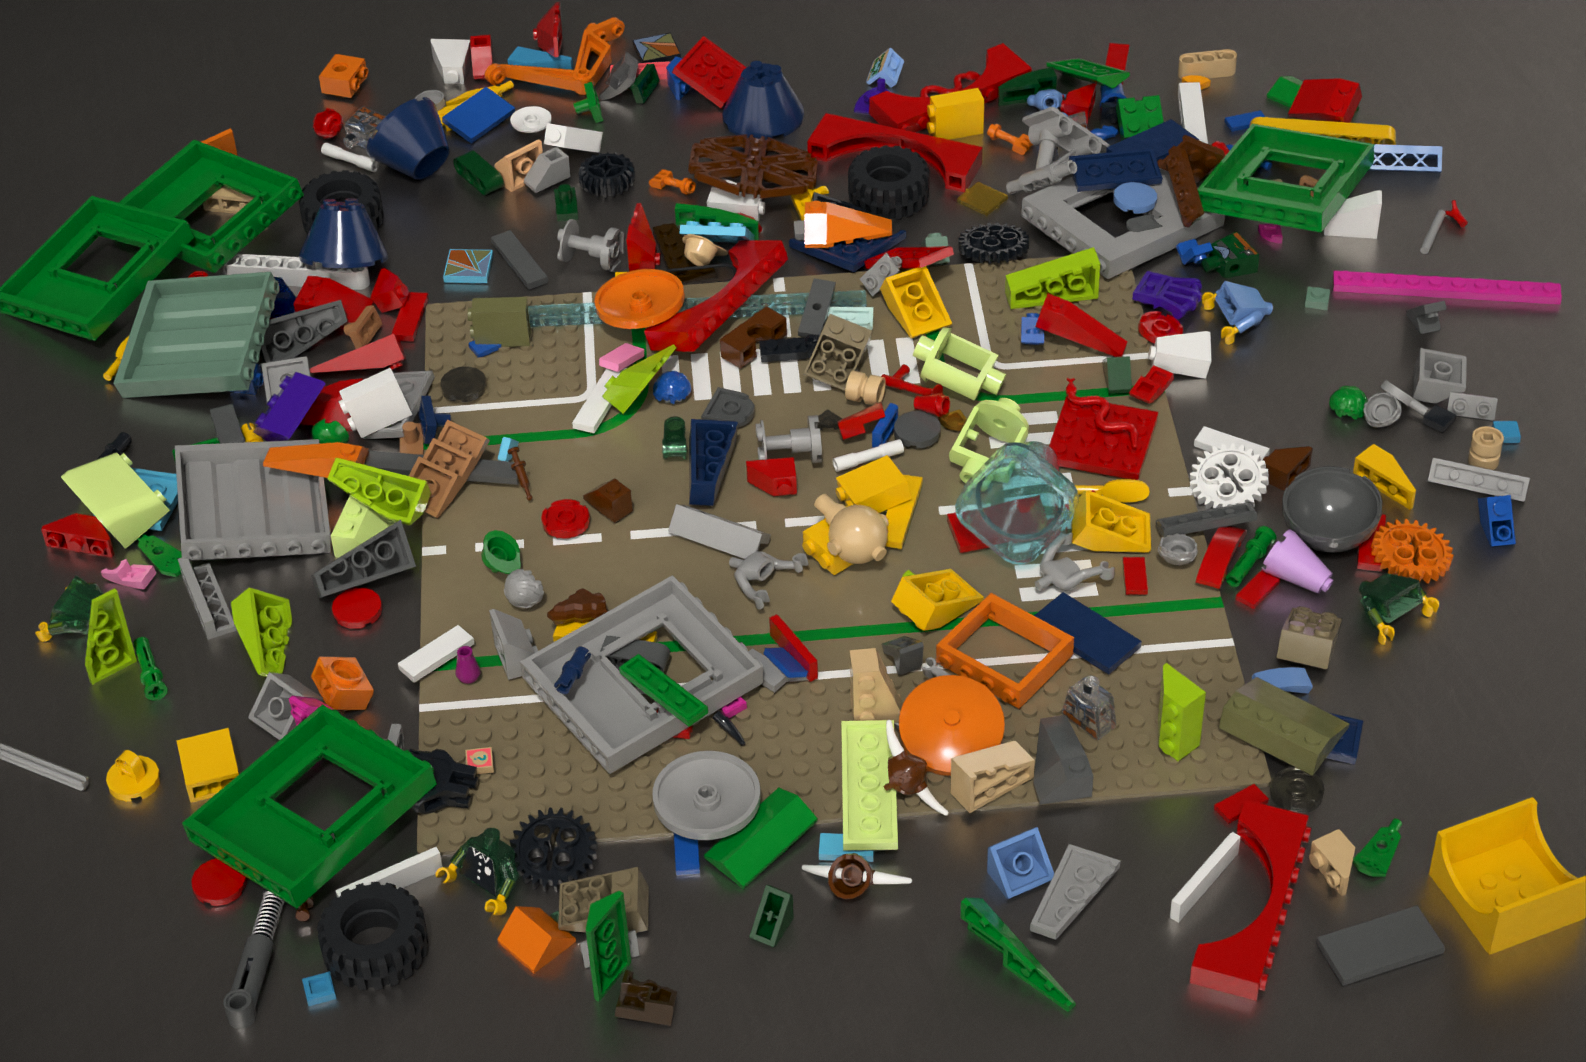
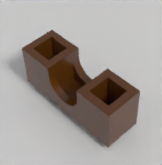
M767 306L720 339L721 357L739 368L744 367L756 358L757 341L782 339L787 335L786 317Z

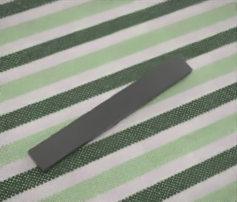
M369 451L364 465L409 476L418 457L423 458L424 455ZM479 459L466 480L514 485L519 483L516 471L511 469V465L514 462Z

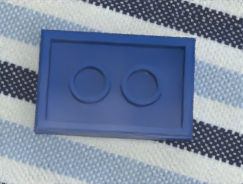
M485 87L443 116L442 122L472 144L509 118L515 112V107L488 87Z

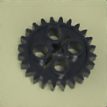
M988 222L985 226L979 224V227L971 226V230L965 229V233H960L958 249L961 251V255H965V258L972 257V261L979 259L980 263L988 261L991 264L993 261H996L999 264L1001 260L1009 262V259L1017 260V256L1023 257V253H1027V249H1029V235H1026V231H1022L1021 227L1015 228V225L1007 226V223L999 225V222L991 225Z
M550 807L547 815L538 810V818L535 819L532 815H528L530 823L520 822L522 831H513L514 838L516 839L510 840V846L513 849L509 850L510 858H513L511 860L512 868H516L517 877L523 876L524 884L532 881L533 889L538 888L542 884L544 892H547L549 886H553L554 891L558 892L560 883L578 880L579 875L584 878L588 877L586 869L594 868L591 860L597 859V853L594 850H597L598 846L597 841H594L596 839L595 832L591 831L589 822L583 824L582 815L574 819L573 810L564 815L563 808H560L558 813L554 814L553 809ZM556 829H560L556 837L557 847L554 848L555 831ZM542 833H547V834H549V835H548L547 837H545V838H538V837H537L538 835H540V834H542ZM567 837L575 838L571 842L564 841V839ZM552 851H553V857H552V862H553V864H552L551 870L548 871L547 869H548L549 864H550V862H551V857H550V853H549V852H552ZM534 858H543V860L538 863L531 862ZM562 861H568V862H570V863H569L568 865H566V866H559V865H558V864H559L560 862H562Z

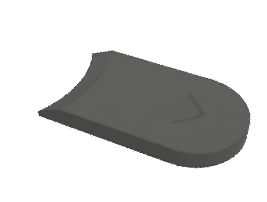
M1151 214L1131 218L1126 222L1127 229L1132 232L1163 227L1155 220L1154 215Z

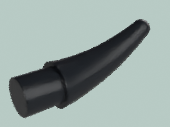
M718 711L712 719L741 746H744L745 741L736 726L728 717Z

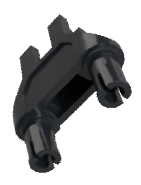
M412 748L409 750L414 757L421 761L425 760L432 765L437 783L411 807L416 813L429 814L447 806L469 807L471 802V796H467L469 788L476 789L479 778L475 777L477 767L456 763L442 749H435L432 752L414 750Z

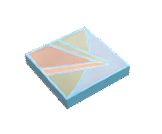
M450 249L443 275L444 283H488L493 250Z

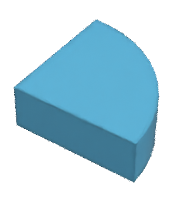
M503 437L498 460L510 461L512 455H509L507 451L517 447L519 441Z

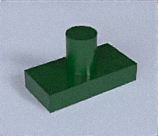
M647 64L639 76L635 78V82L627 88V90H632L637 104L644 103L660 82L655 65Z
M568 184L560 185L558 189H554L557 222L568 221L569 219L579 220L575 187H571Z

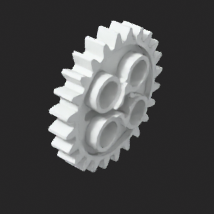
M1222 443L1221 450L1212 446L1213 453L1210 454L1208 451H1204L1205 458L1197 457V464L1192 465L1193 472L1190 473V487L1193 489V496L1198 499V504L1205 503L1206 510L1212 506L1215 509L1246 502L1254 508V500L1262 501L1261 494L1267 493L1266 486L1269 485L1268 469H1266L1265 461H1261L1260 454L1254 455L1253 448L1245 451L1242 444L1239 449H1235L1234 443L1231 444L1230 448H1226V445ZM1226 492H1230V493H1231V494H1229V495H1223V494L1226 493Z

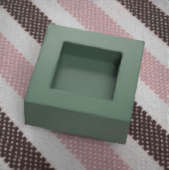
M1308 286L1305 307L1327 310L1330 289Z

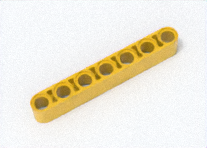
M1256 117L1250 122V126L1258 124L1371 144L1396 145V130L1389 125Z

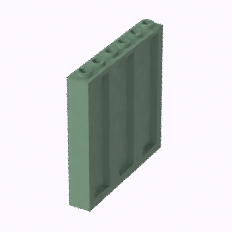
M271 272L148 281L113 383L122 398L249 390L251 380L254 378L256 363L259 361L260 349L264 344L265 332L269 327L271 312L274 310L276 295L279 293L278 281L275 280Z

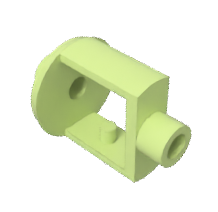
M943 327L935 341L924 335L921 336L913 356L925 362L920 378L925 382L928 380L934 381L974 401L981 389L995 395L998 394L1006 374L994 369L998 358L997 354L952 334V328ZM942 353L981 370L976 378L939 359Z
M1000 398L999 401H981L972 409L949 452L950 461L963 466L959 474L963 482L973 487H979L985 476L1001 483L1005 482L1028 437L1029 425L1020 413L1019 405L1011 399ZM975 424L990 436L1004 442L1013 443L1003 464L963 448L968 438L974 441L977 440L979 432L973 430Z

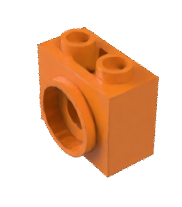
M335 54L319 75L321 92L352 98L354 93L359 90L362 82L368 77L365 59Z
M355 657L318 658L311 678L325 704L335 710H366L370 699L373 697L374 689Z

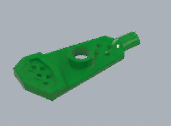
M143 533L137 539L139 541L138 547L162 575L172 577L181 575L178 559L182 558L181 551L154 535L147 536Z
M1394 818L1388 827H1381L1361 852L1354 857L1353 864L1358 871L1371 877H1386L1401 839L1398 831L1402 826V822L1399 819ZM1382 844L1385 845L1386 848L1381 849L1377 847V845Z

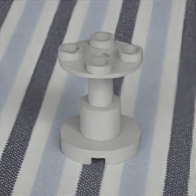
M569 219L564 229L560 228L557 235V240L560 241V249L557 256L559 261L569 262L574 256L576 249L588 251L591 257L600 258L601 267L605 271L615 272L620 266L621 261L618 260L619 253L624 254L625 234L621 232V229L612 227L606 232L605 237L593 235L591 238L579 236L577 221Z
M818 415L807 417L808 428L790 429V434L765 436L764 422L760 420L759 424H755L756 437L762 444V447H757L758 460L767 459V451L791 449L792 453L810 452L811 462L821 463L822 445L820 428H817V423H814L819 422Z

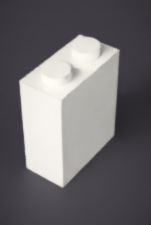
M391 368L339 391L343 399L339 401V404L344 414L349 412L351 416L347 419L353 432L358 430L361 438L412 415Z

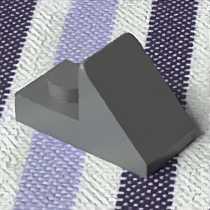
M1445 300L1406 310L1407 316L1420 334L1441 329L1438 316L1440 311L1446 310Z
M902 636L882 643L884 654L893 656L899 675L921 668L924 649L922 641Z

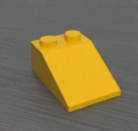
M926 266L885 278L880 288L889 310L911 339L952 325V321Z
M1085 490L1071 507L1073 544L1092 551L1150 552V513L1089 490Z
M952 569L902 577L891 602L899 608L902 614L907 615L915 622L919 629L927 631L946 625L982 602L984 596Z

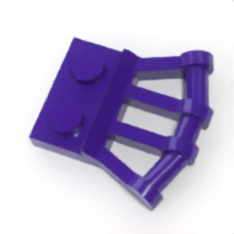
M1147 271L1134 290L1132 300L1140 301L1143 304L1154 305L1153 309L1160 306L1170 311L1174 318L1181 319L1188 311H1194L1203 297L1200 291L1202 285L1201 281L1196 278H1176Z

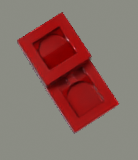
M1153 365L1145 377L1141 376L1130 390L1129 395L1150 404L1169 387L1174 380V374Z

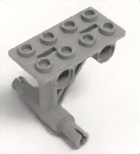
M1048 107L1047 109L1023 117L1022 122L1029 126L1028 137L1030 142L1035 146L1040 145L1036 168L1022 174L1019 179L1009 181L1006 184V189L1008 193L1014 195L1021 191L1031 192L1039 188H1047L1051 184L1060 182L1064 176L1077 172V165L1075 162H1072L1073 160H1069V156L1099 154L1106 151V148L1110 145L1055 107ZM1058 147V158L1052 162L1054 148Z

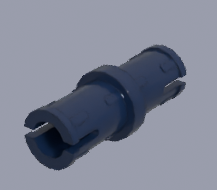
M577 647L571 659L563 665L562 674L554 684L559 693L568 694L575 680L582 676L583 668L591 657V653L587 654L589 652L587 648Z

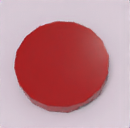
M1150 311L1142 315L1138 323V331L1146 340L1155 344L1157 337L1182 334L1183 326L1176 318L1169 314L1164 316L1161 315L1162 312Z
M571 499L558 500L551 503V507L543 510L541 516L542 526L553 537L572 538L582 534L589 527L590 514L588 508L585 505H580L579 501Z
M352 588L336 597L333 601L332 613L339 625L349 629H360L366 627L365 624L376 622L382 614L383 607L379 595L373 590Z
M216 858L200 865L194 872L191 883L193 893L200 902L210 903L211 906H221L233 902L242 895V890L247 885V877Z

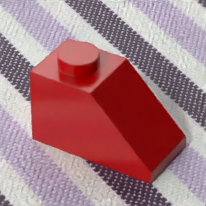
M1092 83L1068 92L1066 100H1062L1060 111L1068 114V117H1071L1075 122H1077V119L1079 120L1078 114L1084 113L1085 122L1088 124L1096 101L1097 84Z
M386 268L381 269L372 291L371 299L381 313L404 307L409 295L407 286Z
M794 457L746 461L747 482L772 496L797 494Z

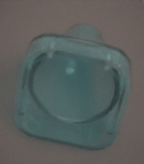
M1037 441L1026 443L1012 442L1001 446L966 482L956 501L955 511L961 524L1002 559L1012 564L1022 565L1035 560L1071 523L1079 504V494L1075 485L1060 472L1057 455L1048 445Z

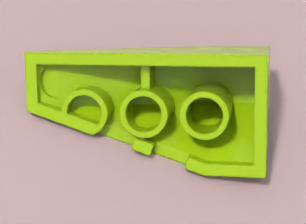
M673 344L623 370L617 378L612 375L604 385L607 390L602 397L624 414L677 347Z
M337 457L328 476L330 482L386 519L396 522L401 520L403 524L412 525L423 515L431 495L425 480Z
M249 587L231 602L234 625L258 675L267 677L269 672L283 674L286 658L284 648L288 644L289 637L287 632L292 624L289 599Z
M115 588L94 598L91 603L85 667L92 685L137 662L118 591Z

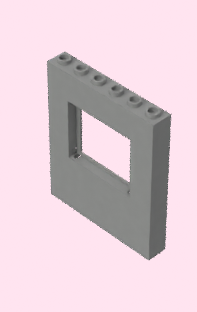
M1161 168L1159 169L1163 178L1162 184L1148 185L1156 191L1157 203L1153 210L1142 214L1154 215L1155 220L1163 227L1141 232L1129 231L1116 238L1075 208L1110 192L1114 193V188L1077 192L1073 176L1024 197L1021 210L1023 218L1072 254L1094 247L1100 261V274L1107 279L1176 248L1178 243L1196 239L1222 227L1225 220V215L1204 211V214L1198 217L1189 228L1185 227L1170 174Z
M673 575L520 661L523 679L609 774L688 728L686 724L656 701L650 704L608 660L607 656L663 626L706 671L682 685L684 689L708 706L709 713L697 722L763 684L764 667L758 658H754L748 652L746 646L742 642L739 643L733 637L731 631L718 622L715 614L708 612L703 607L701 600L698 597H694L688 591L686 585L683 582H679ZM606 635L621 637L603 647V651L600 652ZM577 647L587 648L589 650L587 654L591 653V657L583 668L582 676L575 680L568 694L559 693L554 684L562 674L563 665L571 659Z

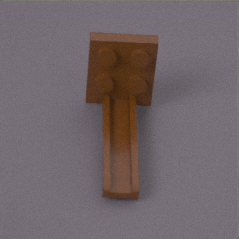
M1184 135L1182 137L1183 141L1177 147L1173 146L1169 149V155L1163 160L1159 159L1157 163L1159 168L1168 171L1170 174L1183 224L1189 228L1198 217L1204 214L1196 183L1225 157V153L1222 149Z

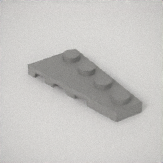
M1069 844L1031 921L1030 931L1056 940L1120 868L1121 860Z

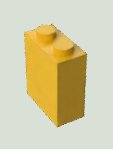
M978 88L930 96V105L927 106L928 116L930 117V122L927 123L929 135L932 134L934 137L951 140L983 134L984 98Z
M888 455L836 477L838 488L835 491L841 502L845 501V506L865 505L881 513L912 499L908 481Z
M825 518L803 531L802 546L806 554L815 558L822 568L836 575L853 564L842 560L838 554L832 555L829 552L827 544L829 542L828 533L830 525L826 522Z
M229 728L176 740L190 803L212 798L239 775Z

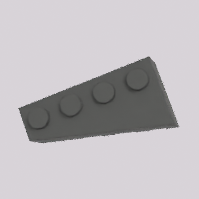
M401 520L311 574L318 598L416 567Z

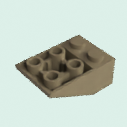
M829 314L803 375L845 391L851 371L857 370L867 349L872 330Z
M1303 606L1292 608L1281 631L1276 658L1328 669L1343 618H1338L1336 614L1331 612L1315 613L1310 608Z
M635 867L560 883L559 930L586 932L590 904L612 893L621 891L624 893L628 931L635 930L636 933L647 931L649 886L640 869Z

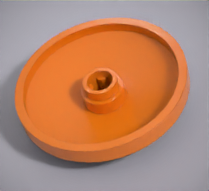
M640 269L620 274L607 281L597 291L594 302L597 315L606 324L623 329H639L654 326L674 316L683 306L685 293L683 284L677 276L663 270Z
M944 675L931 678L918 685L907 696L900 711L899 735L904 749L908 754L924 759L927 763V771L938 775L951 776V758L1000 745L1003 741L1005 721L1000 703L987 687L968 677Z

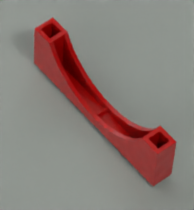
M1004 43L987 49L986 68L982 75L975 82L959 91L978 88L985 104L998 98L999 86L1017 76L1032 72V68ZM884 91L869 98V115L880 125L918 132L927 128V123L930 122L927 112V106L930 105V97H910Z
M825 113L807 141L808 153H811V158L824 162L848 153L870 150L873 147L881 148L884 145H888V147L900 146L903 149L906 147L911 149L913 153L917 152L927 164L939 173L943 179L945 189L966 193L982 165L983 147L828 113Z
M782 240L738 241L728 251L733 266L737 271L732 280L718 293L704 302L677 313L664 322L645 329L644 333L651 351H662L674 344L677 347L674 351L694 352L788 260Z
M1244 800L1236 834L1241 836L1240 840L1256 854L1263 864L1268 875L1271 895L1261 914L1245 929L1219 941L1198 944L1191 966V984L1257 1001L1260 990L1265 991L1269 977L1268 974H1265L1266 968L1272 969L1275 953L1271 952L1272 947L1278 948L1281 931L1278 930V926L1285 925L1288 910L1284 909L1285 904H1291L1294 889L1290 888L1291 883L1297 884L1300 868L1296 866L1297 863L1302 864L1306 848L1302 847L1303 842L1309 843L1312 828L1307 827L1309 815Z

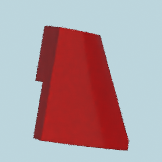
M878 402L837 421L843 440L865 433V423L885 417L882 402Z

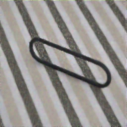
M729 263L674 268L666 270V272L670 273L677 271L697 270L706 268L730 267L734 272L733 277L735 276L737 271L736 268ZM732 278L730 280L716 282H729L732 280Z

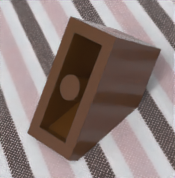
M1305 446L1275 449L1269 456L1264 457L1262 461H1265L1266 469H1268L1269 484L1285 491L1286 487L1290 486L1296 476L1305 472L1310 467L1313 448Z
M617 479L607 481L583 495L585 501L614 523L633 511L631 490Z

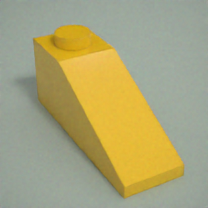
M1372 444L1355 457L1354 474L1361 477L1366 476L1381 493L1409 510L1413 508L1416 489L1393 455Z

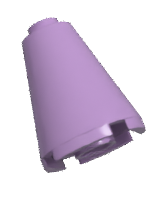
M1291 529L1287 530L1283 534L1286 539L1283 542L1277 541L1263 562L1266 566L1261 569L1270 575L1317 594L1321 591L1327 592L1334 582L1331 579L1333 573Z

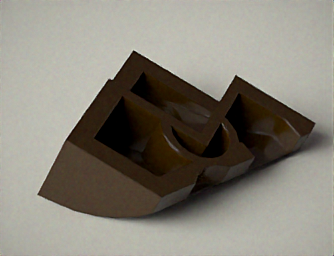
M625 970L616 1005L615 1017L671 1026L677 991L668 987H662L650 979L645 982L633 979L634 972Z

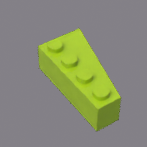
M1092 247L1007 274L1005 277V294L1010 309L1042 306L1047 294L1070 302L1098 299L1100 261L1096 250Z

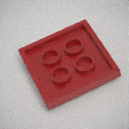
M703 36L674 67L672 73L719 108H722L730 97L742 71L747 67Z

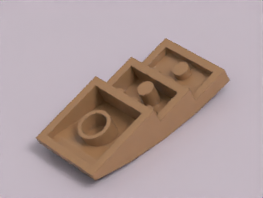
M446 421L438 439H432L423 458L418 457L409 474L410 477L427 481L431 495L424 510L425 513L436 518L440 517L462 488L490 441L487 437L452 421Z

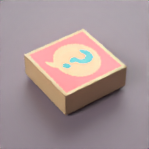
M492 747L465 750L466 765L477 767L476 775L494 773Z

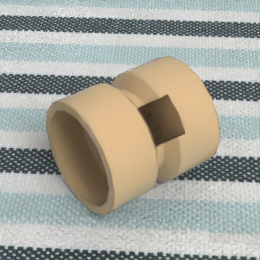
M853 370L847 380L845 397L847 400L860 402L863 399L864 403L869 405L882 402L886 379L872 374L867 377L865 373Z
M1489 426L1475 429L1472 434L1471 447L1468 454L1469 465L1491 470L1496 469L1499 465L1504 440L1502 432Z

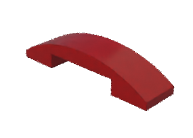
M1224 526L1217 529L1202 560L1196 577V583L1220 589L1227 575L1231 559L1237 547H1241L1247 530L1233 526Z

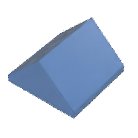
M1038 827L988 847L987 872L1006 899L1047 883L1054 876V871Z

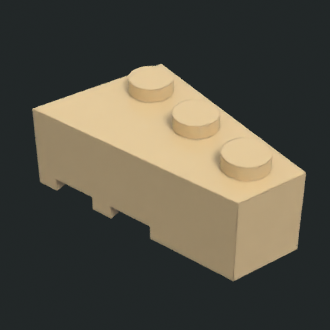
M877 649L849 650L850 700L853 721L894 720V723H899V714L903 705L902 698L897 693L894 682L890 679Z
M1016 741L951 758V794L971 813L1034 778L1035 760Z

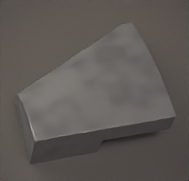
M625 52L614 64L605 82L607 87L599 94L598 98L602 101L607 100L630 87L635 82L639 61L628 52Z

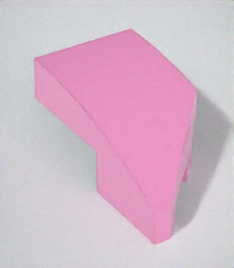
M127 559L120 561L121 564L113 570L106 568L101 571L103 578L137 589H145L157 573L154 566L135 564L130 566Z

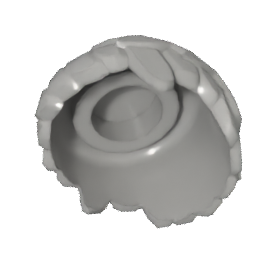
M1386 392L1374 394L1364 405L1363 411L1366 421L1369 425L1377 428L1393 424L1401 416L1399 401L1395 396Z
M1176 533L1162 537L1158 546L1159 555L1166 562L1178 566L1191 563L1198 552L1195 540L1185 534Z
M523 569L511 572L507 576L504 586V593L509 602L515 607L522 609L531 608L541 602L544 591L541 581L535 580L530 570L524 571Z

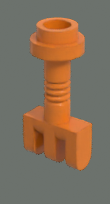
M991 124L987 131V135L990 136L991 140L999 138L1013 144L1012 151L1020 155H1024L1033 146L1028 135L1022 134L1019 138L1002 131L999 124Z
M664 169L649 180V185L653 188L662 189L669 185L680 188L681 193L685 195L692 194L696 188V183L691 178L686 177L683 180L673 178L672 171Z

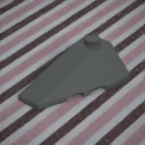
M341 300L270 319L269 327L266 329L264 344L260 349L264 362L293 359L345 324L347 318Z
M1066 715L1040 719L1033 781L1040 805L1092 797L1093 773L1087 755Z

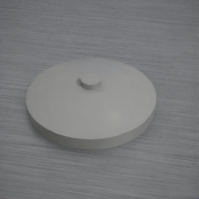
M698 751L673 760L657 776L652 794L654 810L661 823L675 834L694 840L720 839L740 831L756 815L761 798L760 783L753 769L740 758L719 751Z

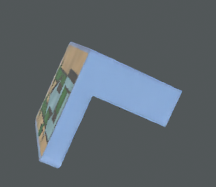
M890 47L873 61L866 83L870 85L880 77L885 79V83L892 88L897 84L904 60Z

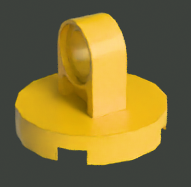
M124 750L107 772L106 782L113 797L117 800L132 802L131 798L141 796L144 799L156 791L160 784V772L156 762L149 757L137 756L130 750Z

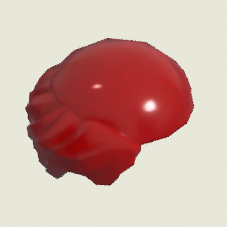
M326 108L325 111L317 113L314 117L313 129L319 137L324 139L333 138L343 129V117L334 109Z

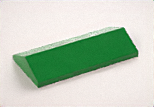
M1080 58L1047 62L1046 67H1053L1054 71L1063 75L1112 89L1130 76L1128 71Z
M1280 76L1267 93V98L1291 108L1303 81L1293 76Z
M778 787L759 805L756 815L743 829L722 838L704 854V858L739 887L745 889L818 821V818L798 795Z
M621 891L612 893L590 904L586 925V938L594 999L598 1002L601 1001L631 964L624 893Z

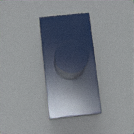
M421 396L418 415L424 444H430L432 439L435 438L436 428L444 427L447 420L451 421L450 413H434L431 396Z

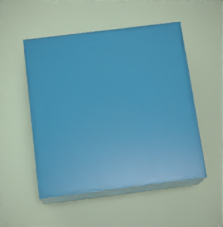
M1493 421L1492 427L1498 429L1504 436L1503 443H1520L1521 435L1517 421Z
M330 971L302 979L308 1006L336 999Z

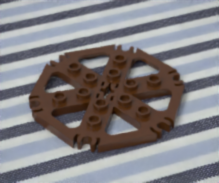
M747 134L704 138V140H700V144L695 142L694 145L692 144L688 171L690 174H694L695 179L738 196L739 192H741L742 197H745L746 194H752L753 198H757L760 195L761 199L804 194V192H808V188L814 189L818 160L811 158V153H808V151L767 137V140H765L764 136L757 139L750 135L747 138ZM729 147H742L745 149V152L742 153ZM767 151L780 153L779 155L765 156ZM702 157L711 159L710 162H698L699 158ZM805 170L808 172V176L796 173L795 171ZM741 176V181L737 184H731L721 179L724 177L739 178ZM762 178L766 182L776 183L782 186L775 188H765L762 185Z

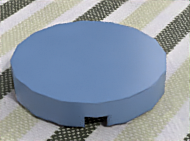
M1137 182L1124 183L1114 190L1113 202L1125 212H1128L1129 209L1133 210L1135 214L1146 213L1154 209L1157 203V193L1146 184Z

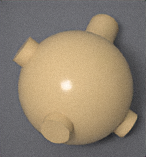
M822 494L816 499L814 503L815 508L825 516L826 522L830 525L827 547L832 555L838 554L842 560L852 564H864L874 559L880 561L887 553L885 546L888 539L887 527L889 525L888 519L884 514H879L873 508L865 505L846 507L833 501L827 494Z

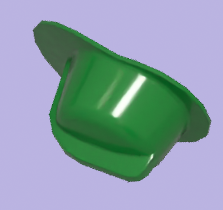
M498 530L490 531L485 535L481 558L485 566L491 569L493 573L502 572L510 574L520 569L519 545L511 535Z

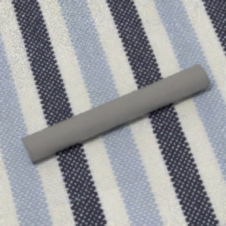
M1444 210L1437 211L1421 246L1420 252L1422 254H1428L1446 215Z

